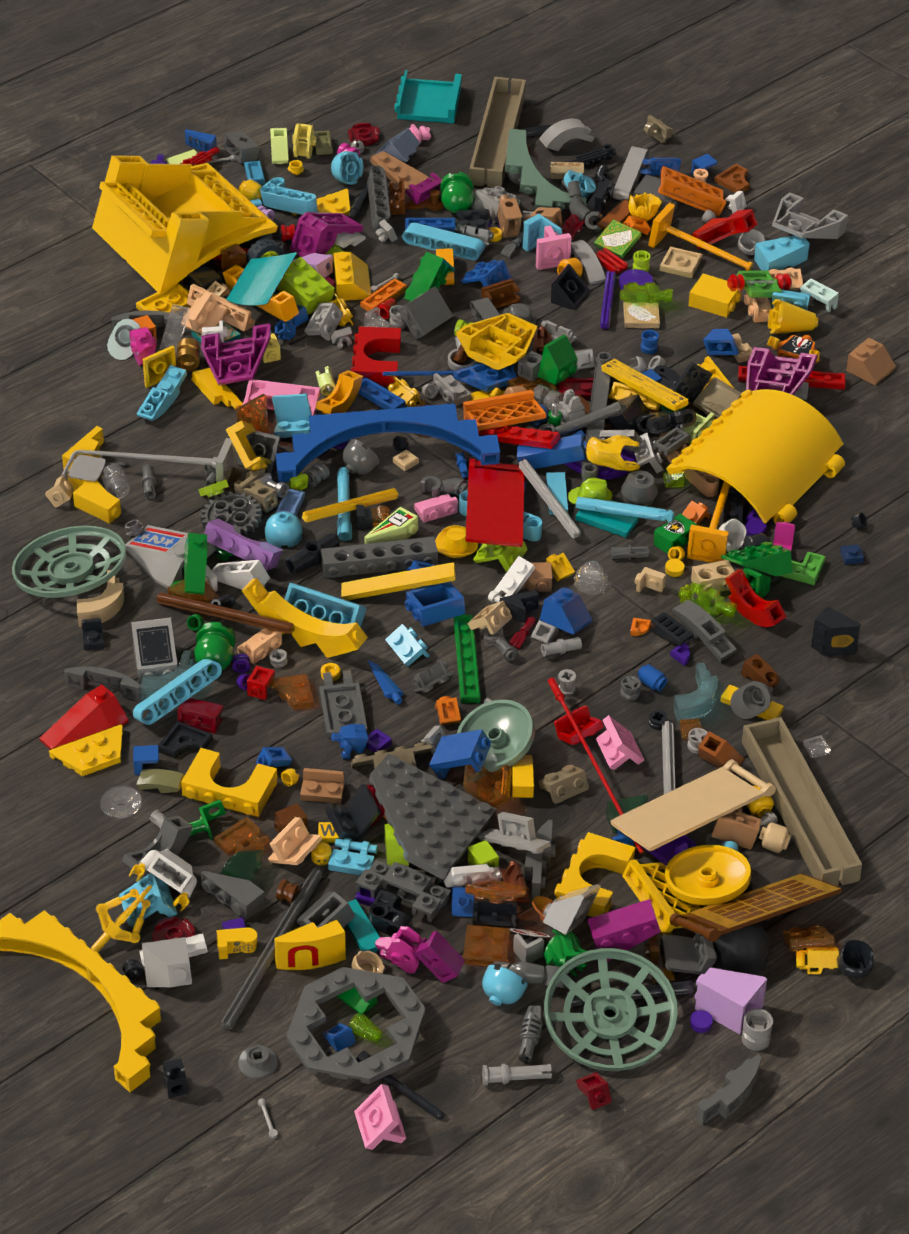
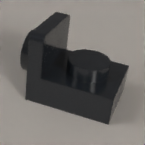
M101 619L82 620L84 650L104 649Z

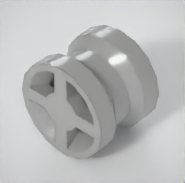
M702 728L690 730L687 743L688 749L693 753L699 754L698 746L708 732Z

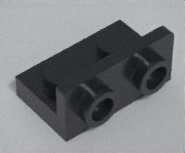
M489 209L458 210L456 213L458 222L454 230L455 233L462 234L460 228L464 225L477 227L476 234H478L479 228L486 230L491 228L492 220Z

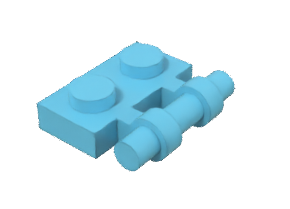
M336 838L335 847H340L342 850L333 849L328 863V870L361 876L363 871L370 869L374 863V856L368 855V853L376 854L378 846L372 845L367 841L360 843L354 842L349 838H344V840ZM350 849H351V850H357V851H361V852H360V853H354V852H349V851H350Z

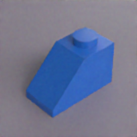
M713 329L703 339L708 355L739 354L734 337L728 329Z

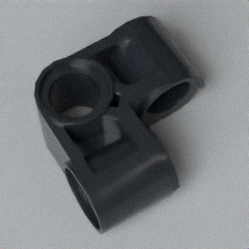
M381 889L369 909V921L374 929L391 937L399 931L401 926L408 927L411 923V919L405 913L398 911L402 903V898L399 895Z

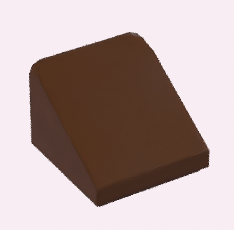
M460 345L453 361L464 365L468 355L463 346Z

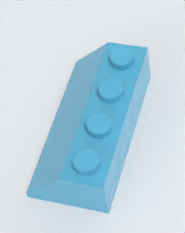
M289 583L285 600L300 611L317 619L337 624L357 622L361 627L367 609L365 606L294 583Z

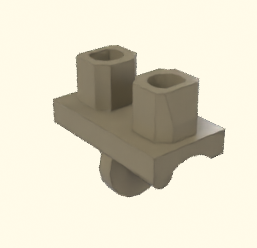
M648 115V121L643 130L648 136H653L661 143H666L667 138H671L673 129L663 124L661 120Z

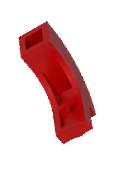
M742 569L736 570L725 578L732 593L728 598L736 610L752 623L762 627H771L787 617L779 600L766 601L753 591Z

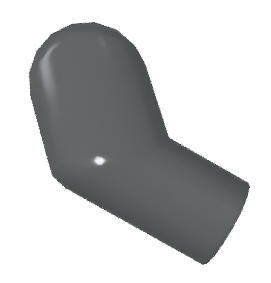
M204 465L203 468L208 476L205 484L209 486L216 482V468Z

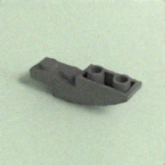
M686 600L672 609L685 627L693 633L695 638L699 637L719 662L736 653L737 649L725 636L726 631L700 606L690 600Z
M548 820L541 826L536 833V838L550 841V843L551 841H556V829H552L553 820ZM551 844L550 847L538 854L527 851L524 880L532 881V897L540 896L541 889H545V876H541V873H546V865L550 866L551 857H555L556 845Z
M759 1054L752 1059L748 1058L736 1070L729 1071L725 1076L724 1087H720L708 1099L705 1098L700 1101L697 1106L696 1119L702 1125L718 1114L725 1119L728 1118L745 1102L758 1079L762 1058Z

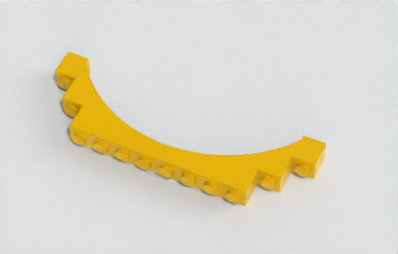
M45 910L26 924L11 913L0 920V951L27 953L58 962L91 982L109 1003L121 1031L119 1061L114 1065L115 1080L126 1090L132 1092L151 1077L150 1062L146 1056L156 1049V1036L151 1028L161 1021V1008L155 1000L148 998L141 988H136L130 982L127 976H122L117 972L111 963L105 962L97 951L93 952L84 940L74 936L68 927L62 926L55 916L49 915Z

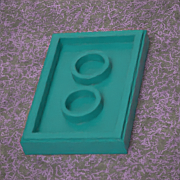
M583 509L578 511L575 518L577 521L627 538L640 519Z

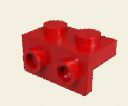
M586 705L570 712L584 738L593 736L597 731L604 728L602 720L592 717ZM567 715L554 721L559 740L571 745L581 742Z

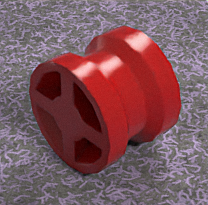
M295 224L290 226L281 225L282 241H293Z

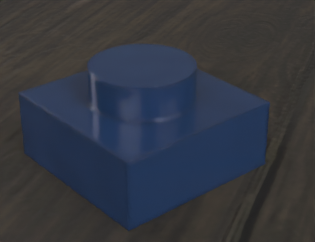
M859 544L840 547V554L845 565L863 563L864 556Z

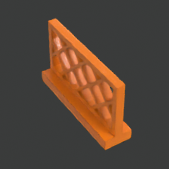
M665 166L662 167L661 185L658 193L705 212L709 209L716 216H720L726 204V200L723 199L722 189Z
M532 390L463 402L464 419H476L478 431L546 419V413L534 399V392Z

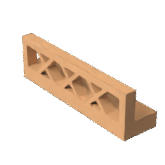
M195 284L190 286L187 299L188 305L192 306L197 298L201 299L206 291L212 294L215 304L227 308V312L222 318L224 322L242 331H246L254 326L255 320L250 318L251 311Z

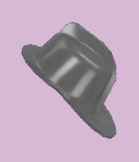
M522 303L512 304L509 308L498 312L500 315L510 313L529 323L536 324L532 310L529 306Z
M758 681L749 682L732 694L730 703L732 711L742 719H750L757 716L770 706L773 688Z

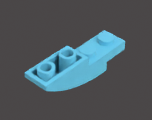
M170 365L157 388L153 387L138 410L137 416L154 421L163 415L179 395V387L187 376V371Z

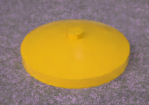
M701 845L686 849L675 855L665 869V879L668 890L678 899L696 905H716L735 899L747 889L751 881V869L748 860L734 849L720 845Z

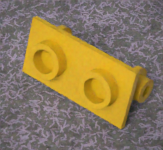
M335 293L334 295L337 299L331 300L329 303H334L343 312L338 325L345 326L346 323L350 322L353 326L354 324L350 319L353 315L348 308L345 309L348 306L344 299H339Z
M393 377L396 382L389 385L388 389L390 392L404 399L408 407H415L417 401L422 403L419 397L420 393L415 388L411 389L405 380Z

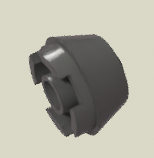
M639 470L631 472L627 476L621 487V492L627 504L634 503L649 506L655 501L658 495V488L650 473Z

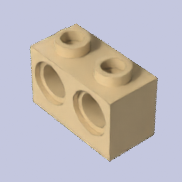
M728 560L693 566L691 581L699 596L726 591L730 589L725 578L735 571Z

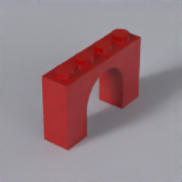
M359 326L358 334L355 333V344L357 345H354L353 355L356 356L352 357V366L355 367H351V371L362 375L363 379L368 378L380 386L394 384L396 382L393 378L394 376H383V372L398 371V361H377L368 356L377 352L400 353L401 328Z

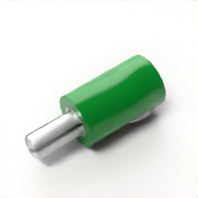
M557 403L552 404V410L548 413L547 424H552L554 427L561 425L562 413L558 411L559 405Z

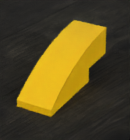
M524 755L522 759L512 765L513 798H533L532 755Z

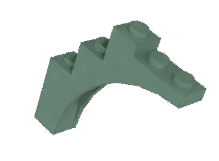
M509 129L505 172L521 174L519 192L536 194L534 211L539 207L570 210L571 198H569V194L550 184L534 166L526 144V130ZM580 197L586 205V198Z

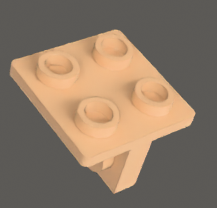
M205 291L201 299L197 298L181 325L184 328L202 334V327H217L219 325V321L226 314L227 308L215 304L212 294Z
M295 817L270 843L274 853L268 860L270 863L298 865L317 847L322 837L309 834L302 819Z

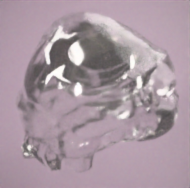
M589 561L583 564L576 571V575L573 578L575 580L573 585L588 595H597L605 592L606 585L609 584L607 572L596 561Z

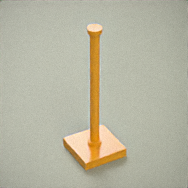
M668 203L653 220L648 246L655 248L669 232L745 268V271H751L753 267L752 262L748 263L672 227L671 222L675 205L672 203Z
M725 481L723 482L710 527L691 525L688 559L709 563L725 560L721 558V555H725L727 552L729 532L717 530L730 488V484Z

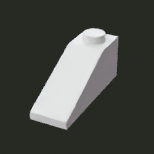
M260 560L218 563L212 569V572L217 576V581L242 590L254 578H258L263 586L270 579Z

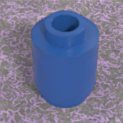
M650 664L643 665L637 674L640 682L654 691H662L668 682L665 674Z

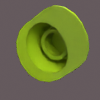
M589 478L580 487L572 489L568 493L567 498L572 504H576L578 497L610 501L612 493L607 488L606 480Z

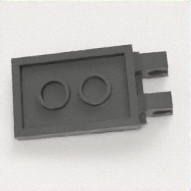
M351 670L343 671V684L333 685L331 672L323 673L324 686L319 687L327 738H331L332 733H339L342 726L350 724L365 725L367 732L359 682L353 683Z

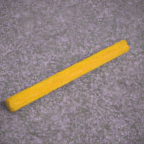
M395 488L305 511L303 512L302 519L306 523L356 510V505L368 507L398 498L399 494Z

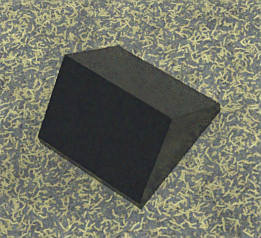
M567 264L551 283V303L573 310L590 290L570 264Z
M637 394L619 399L618 402L622 412L619 415L616 414L606 418L605 422L611 424V427L617 430H635L638 433L639 431L635 426L636 418L650 412ZM645 419V420L642 421V423H641V426H642V427H643V426L645 425V423L647 422V419Z

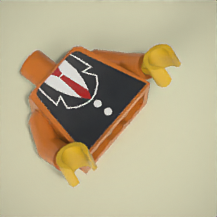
M792 335L787 340L779 342L780 339L770 336L767 345L777 351V357L798 359L800 353L815 354L818 356L815 364L819 363L820 352L815 348V342L812 341L809 335H804L803 337Z

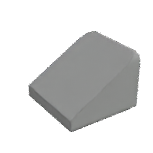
M539 620L531 638L548 644L555 638L559 630L557 627Z

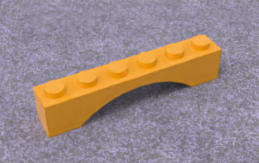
M238 265L223 272L226 285L230 291H232L244 271ZM285 291L279 294H272L267 304L256 305L284 322L293 319L294 316L299 314L294 296Z

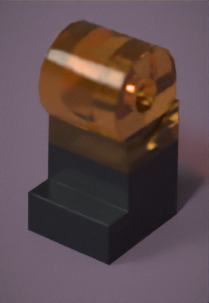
M356 505L358 530H369L377 527L391 515L390 508L383 505L377 508H364V505Z

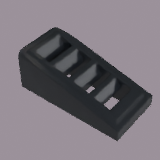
M665 612L651 620L653 633L679 646L694 637L691 631Z

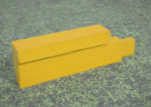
M210 368L192 372L191 380L213 405L219 404L222 401L227 407L233 406L235 410L242 408L243 403L226 384H217Z

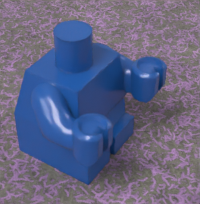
M350 724L342 726L339 733H332L331 739L332 741H338L340 748L345 750L341 752L342 759H350L352 751L363 753L368 736L365 725Z

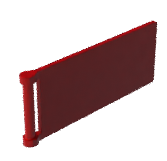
M470 459L465 541L522 547L524 473L519 468V465L503 463L481 465V461Z

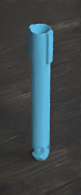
M341 467L337 473L338 503L350 500L349 470L346 467ZM350 511L338 514L337 535L342 541H350L352 539Z
M578 497L576 501L577 509L658 521L667 520V522H672L674 520V512L672 510L667 511L660 508Z

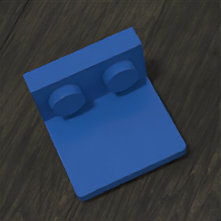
M492 260L488 263L480 262L476 264L475 269L467 272L465 277L461 279V282L481 281L483 287L511 279L512 276L504 260Z

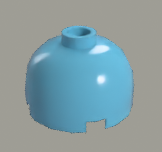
M341 152L334 157L331 163L332 175L340 183L355 184L358 182L355 180L363 174V160L358 157L356 152Z
M278 512L267 520L265 535L268 543L278 548H281V545H288L289 548L297 545L302 540V525L294 514Z
M488 965L483 977L482 986L485 994L490 997L489 1001L497 1006L517 1002L524 994L528 985L527 982L522 984L523 978L506 968L500 967L499 970L493 969L495 965Z

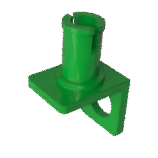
M221 800L199 807L200 819L189 823L193 826L189 836L205 830V832H208L210 840L213 839L207 821L226 814ZM211 808H219L216 813H208Z

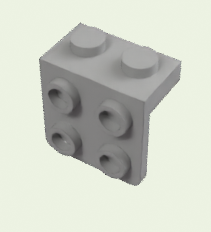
M495 186L494 188L476 190L471 208L473 210L489 209L492 222L497 223L499 222L497 215L499 198L503 195H508L509 198H515L518 205L520 200L514 194L506 192L503 187Z

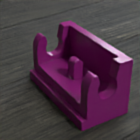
M435 173L430 174L434 181L428 177L417 185L410 184V188L405 190V193L416 204L430 198L431 190H438L440 192L442 179Z
M437 930L431 934L429 940L423 938L414 953L442 983L457 977L465 961Z

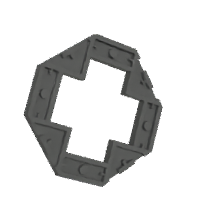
M342 967L304 986L286 1036L287 1042L308 1073L318 1074V1072L330 1074V1077L345 1080L354 1078L361 1080V1083L371 1084L410 1064L412 1051L416 1045L426 1009L403 977ZM354 987L365 1002L385 993L403 1017L402 1020L387 1027V1033L395 1045L359 1063L348 1047L327 1057L309 1031L326 1022V1016L318 1005Z

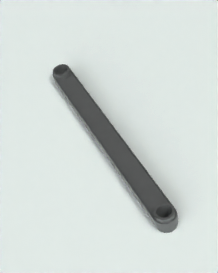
M601 352L596 358L589 413L607 407L611 376L602 371L601 365L612 360V356L608 352ZM605 419L587 426L585 440L587 443L591 437L602 440L600 438V431L604 430ZM587 455L586 460L582 462L581 477L583 482L589 478H598L599 465L591 463L587 459Z

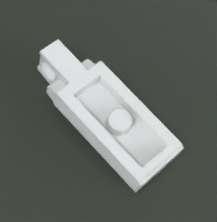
M488 864L452 867L444 883L446 887L477 886L487 882L494 884L501 881L502 875L499 867H489Z

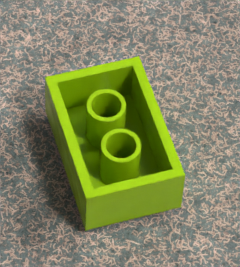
M300 257L291 262L276 289L280 293L285 291L293 295L296 304L306 307L307 314L309 315L316 310L319 303H329L333 299L335 288Z

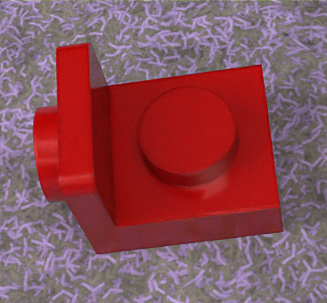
M256 666L247 679V694L265 700L267 698V688L275 677V670Z

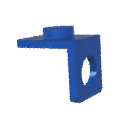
M453 887L452 916L472 917L474 888Z

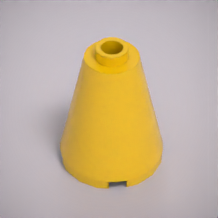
M775 299L772 302L774 308L769 310L768 328L772 329L770 333L782 334L812 331L817 327L818 317H816L815 313L780 299Z

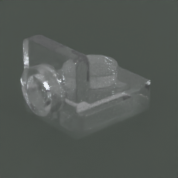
M375 307L364 314L365 327L391 328V324L380 317V308Z

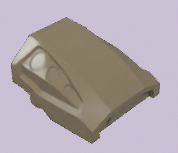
M714 377L698 395L693 405L707 415L711 412L714 413V418L717 419L724 410L731 406L733 401L741 397L742 392Z

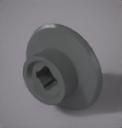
M254 1045L247 1048L238 1059L240 1071L244 1075L255 1079L271 1075L278 1066L276 1053L262 1045Z

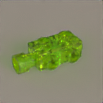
M629 282L627 285H623V290H620V300H624V302L659 303V301H665V303H672V289L659 290L658 285H655V283L648 282L645 285H638V283Z
M694 582L691 585L686 584L685 587H681L679 590L678 598H681V603L690 600L711 616L713 614L719 616L721 612L724 616L732 618L736 612L737 604L730 601L725 602V597L719 596L720 591L709 588V591L702 590L703 585ZM694 594H697V600L694 601L692 599V596ZM712 600H715L714 607L710 606Z

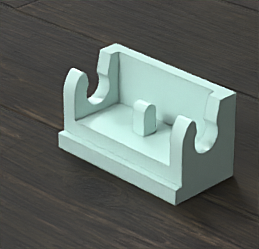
M809 279L800 287L801 293L810 294L811 297L826 304L827 312L831 311V306L834 310L837 308L839 293L813 279Z

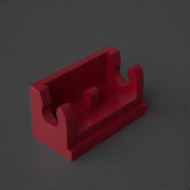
M188 698L178 707V721L205 732L216 734L222 722L220 715L224 710V706Z

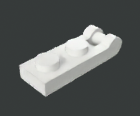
M518 556L495 590L490 592L488 600L492 603H498L499 598H502V593L506 594L504 597L517 594L536 567Z

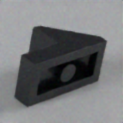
M536 590L499 598V602H505L512 615L511 619L525 623V612L538 609L539 595Z

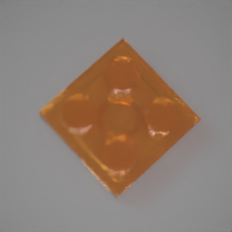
M489 880L466 884L465 893L474 895L475 899H490V903L499 904L503 900L516 901L518 897L526 896V887L499 880Z
M467 925L463 952L464 964L488 966L493 965L495 961L507 962L510 928Z

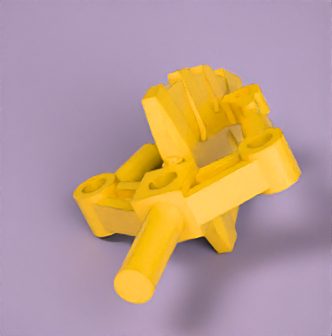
M151 885L140 895L137 889H131L128 894L120 898L118 896L96 906V912L98 913L104 933L90 948L93 952H99L110 938L131 943L139 942V934L144 922L143 917L146 909L151 904L144 897L152 888ZM130 897H135L136 899L118 916L114 923L110 918L108 910ZM141 902V913L136 919L132 933L122 930L119 926L124 924Z

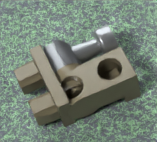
M262 468L256 472L249 471L244 481L237 480L234 482L235 492L239 491L240 495L246 492V496L252 495L253 499H257V502L260 503L262 511L266 513L279 505L277 496L284 498L289 492L288 484L284 482L277 484L272 481L271 474L265 473V470Z

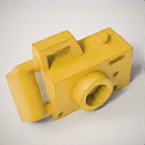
M807 947V950H799L796 952V966L799 969H807V974H821L823 968H838L836 960L839 955L838 948ZM805 954H807V965H805ZM810 968H818V971H810Z

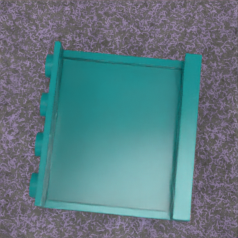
M405 70L404 76H401L394 107L397 119L454 123L461 92L462 74H455L454 82L408 79V70Z

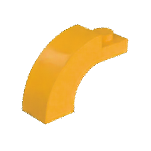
M349 370L340 373L333 392L328 397L317 401L315 408L322 411L323 414L345 413L359 392L363 376Z

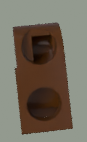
M758 654L744 661L741 675L746 679L750 677L753 681L764 683L772 688L780 683L778 674Z

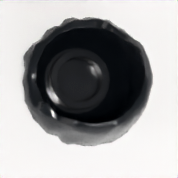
M861 940L847 941L842 946L836 959L841 973L850 978H864L871 973L874 967L873 949L869 944Z

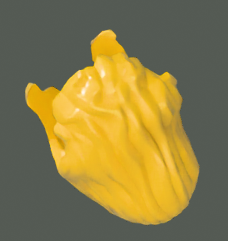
M622 435L612 436L605 440L591 437L587 443L586 455L591 463L622 471H636L640 469V465L636 462L623 460L621 452L625 445L638 447L640 445L639 442Z

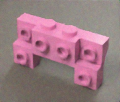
M251 379L248 382L246 396L242 405V416L260 418L263 409L274 410L273 396L307 394L312 416L316 415L317 409L315 407L316 402L320 398V388Z

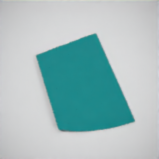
M297 252L250 259L226 300L240 305L254 306L267 304Z

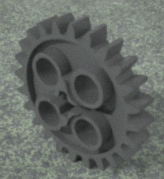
M229 491L228 495L221 493L222 497L220 498L215 495V500L209 499V505L205 504V510H201L203 529H206L209 521L220 519L234 526V530L240 535L248 537V532L254 533V527L258 528V522H262L260 503L257 502V499H253L252 495L246 496V492L239 495V491H236L235 494Z

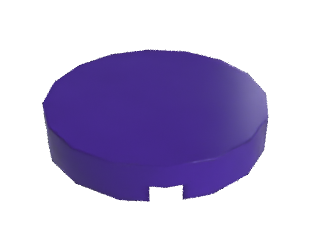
M632 269L620 275L619 286L622 290H626L628 294L642 295L647 293V290L652 289L653 278L646 271Z

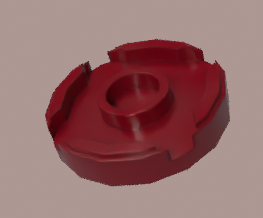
M357 123L351 129L349 128L348 139L350 142L360 140L364 146L373 145L380 139V130L377 126H371L370 123Z
M170 917L157 923L152 937L153 942L182 937L187 938L196 935L193 924L188 920Z

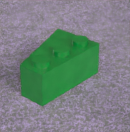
M426 252L420 260L418 270L413 275L410 287L406 289L404 299L410 302L434 286L438 290L441 284L445 285L447 282L446 276L449 272L453 273L455 268L444 258Z

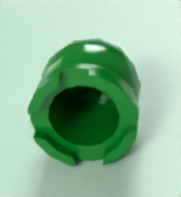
M463 172L452 175L449 173L442 179L441 200L449 212L456 214L458 210H469L474 202V186L470 176Z
M220 622L203 624L196 634L195 661L198 663L203 659H210L219 663L222 670H225L233 658V648L236 641L233 629L223 627ZM211 665L208 667L207 672L211 671Z

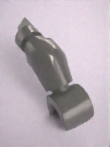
M579 181L569 182L568 193L569 198H571L569 205L571 214L577 215L579 220H585L586 226L592 231L601 232L602 229L598 225H593V222L596 218H601L603 215L598 212H591L585 206V203L582 202Z
M427 476L421 480V492H432V498L441 496V492L443 495L459 496L462 492L468 491V483L461 478L454 477L440 481L437 477Z
M493 962L495 969L499 970L500 967L506 968L522 977L521 983L527 982V984H542L544 980V985H549L550 980L560 968L547 965L544 969V966L528 962H518L517 964ZM560 981L556 987L566 986Z

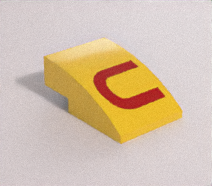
M337 920L318 928L312 922L274 938L277 969H314L346 960L345 931Z

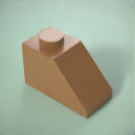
M551 562L531 563L536 568L523 587L529 591L552 592Z

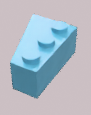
M795 235L759 242L755 246L754 260L761 271L772 269L784 270L788 266L792 268L808 259L809 242L806 238Z

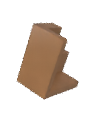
M742 807L715 820L711 837L733 841L738 846L750 850L759 832L761 819L742 813Z

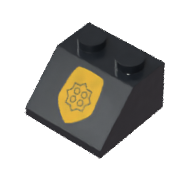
M827 607L815 618L811 647L826 656L855 654L857 652L861 624Z

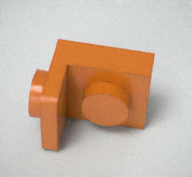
M630 215L623 223L643 234L648 235L651 230L646 220Z
M444 696L436 701L435 710L438 711L440 725L460 723L461 718L457 697Z

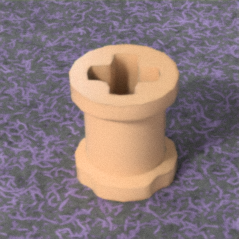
M696 169L694 171L695 179L706 183L708 171Z

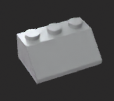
M596 884L569 892L564 896H560L558 900L555 899L552 904L549 903L545 908L543 914L546 917L543 922L566 935L584 922L601 886Z

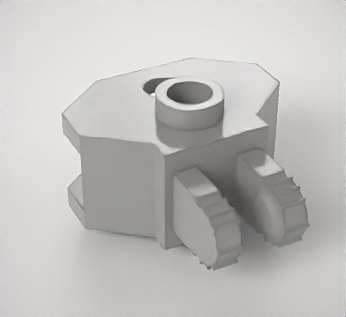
M572 389L565 391L563 401L558 404V411L562 413L561 425L586 415L583 403L580 402L581 400L578 396H575V392Z

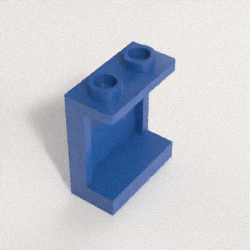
M483 729L442 736L429 766L438 779L446 778L449 769L457 766L470 764L475 772H479L491 747V741Z

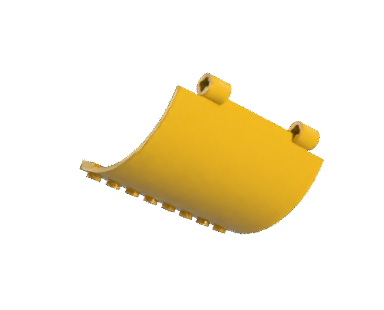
M764 389L742 392L741 397L733 401L731 406L724 410L719 418L713 420L712 424L704 429L698 438L692 440V444L683 449L682 453L674 458L666 469L669 475L683 473L686 469L712 474L738 490L755 508L763 523H767L773 517V521L776 524L777 522L790 523L797 516V510L793 506L796 501L823 474L828 478L835 477L845 466V461L840 455L834 454L843 445L840 436L818 410L789 393Z

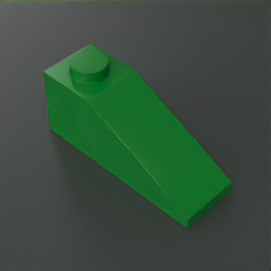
M188 533L184 546V593L204 595L207 534Z

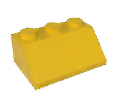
M351 252L333 253L336 294L338 298L362 300L371 295L368 265Z

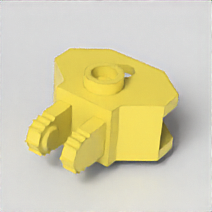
M296 124L292 138L294 157L304 156L308 159L311 158L313 147L316 146L317 137L314 136L313 125Z

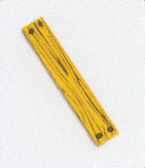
M616 359L601 365L602 371L673 411L688 405L687 398Z

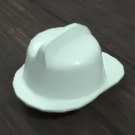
M123 319L114 327L107 347L110 355L115 359L125 360L133 354L130 347L129 332L140 329L137 322L131 319Z

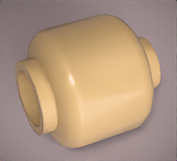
M771 822L767 828L762 827L759 839L762 840L763 848L780 853L782 850L787 849L791 834H788V828Z

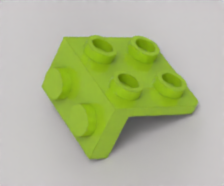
M524 542L522 547L482 544L473 560L475 563L498 559L507 573L518 556L523 557L528 548Z

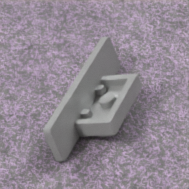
M507 812L498 814L500 830L491 828L480 833L478 839L486 840L488 843L501 844L503 847H515L517 850H528L533 854L541 853L544 849L551 846L550 841L536 838L533 818Z

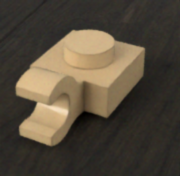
M738 333L733 334L732 336L739 352L738 355L733 356L738 363L748 361L753 350L748 343L742 344Z

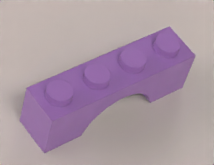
M220 519L209 521L204 534H207V542L246 561L260 560L267 571L277 567L283 551L268 542H259L240 535L234 530V526Z

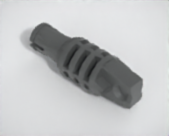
M529 1006L523 1019L519 1037L521 1048L518 1059L525 1063L527 1057L528 1063L532 1061L534 1047L539 1043L543 1026V1009L541 1006Z

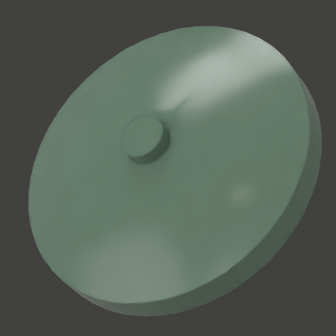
M494 700L484 703L471 711L464 718L457 731L458 734L483 729L491 741V747L480 772H496L514 765L524 757L533 743L535 724L530 713L523 705L512 700Z

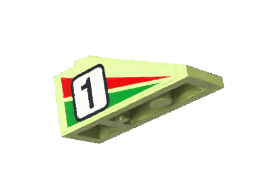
M399 507L364 536L365 544L407 540L418 531V516Z

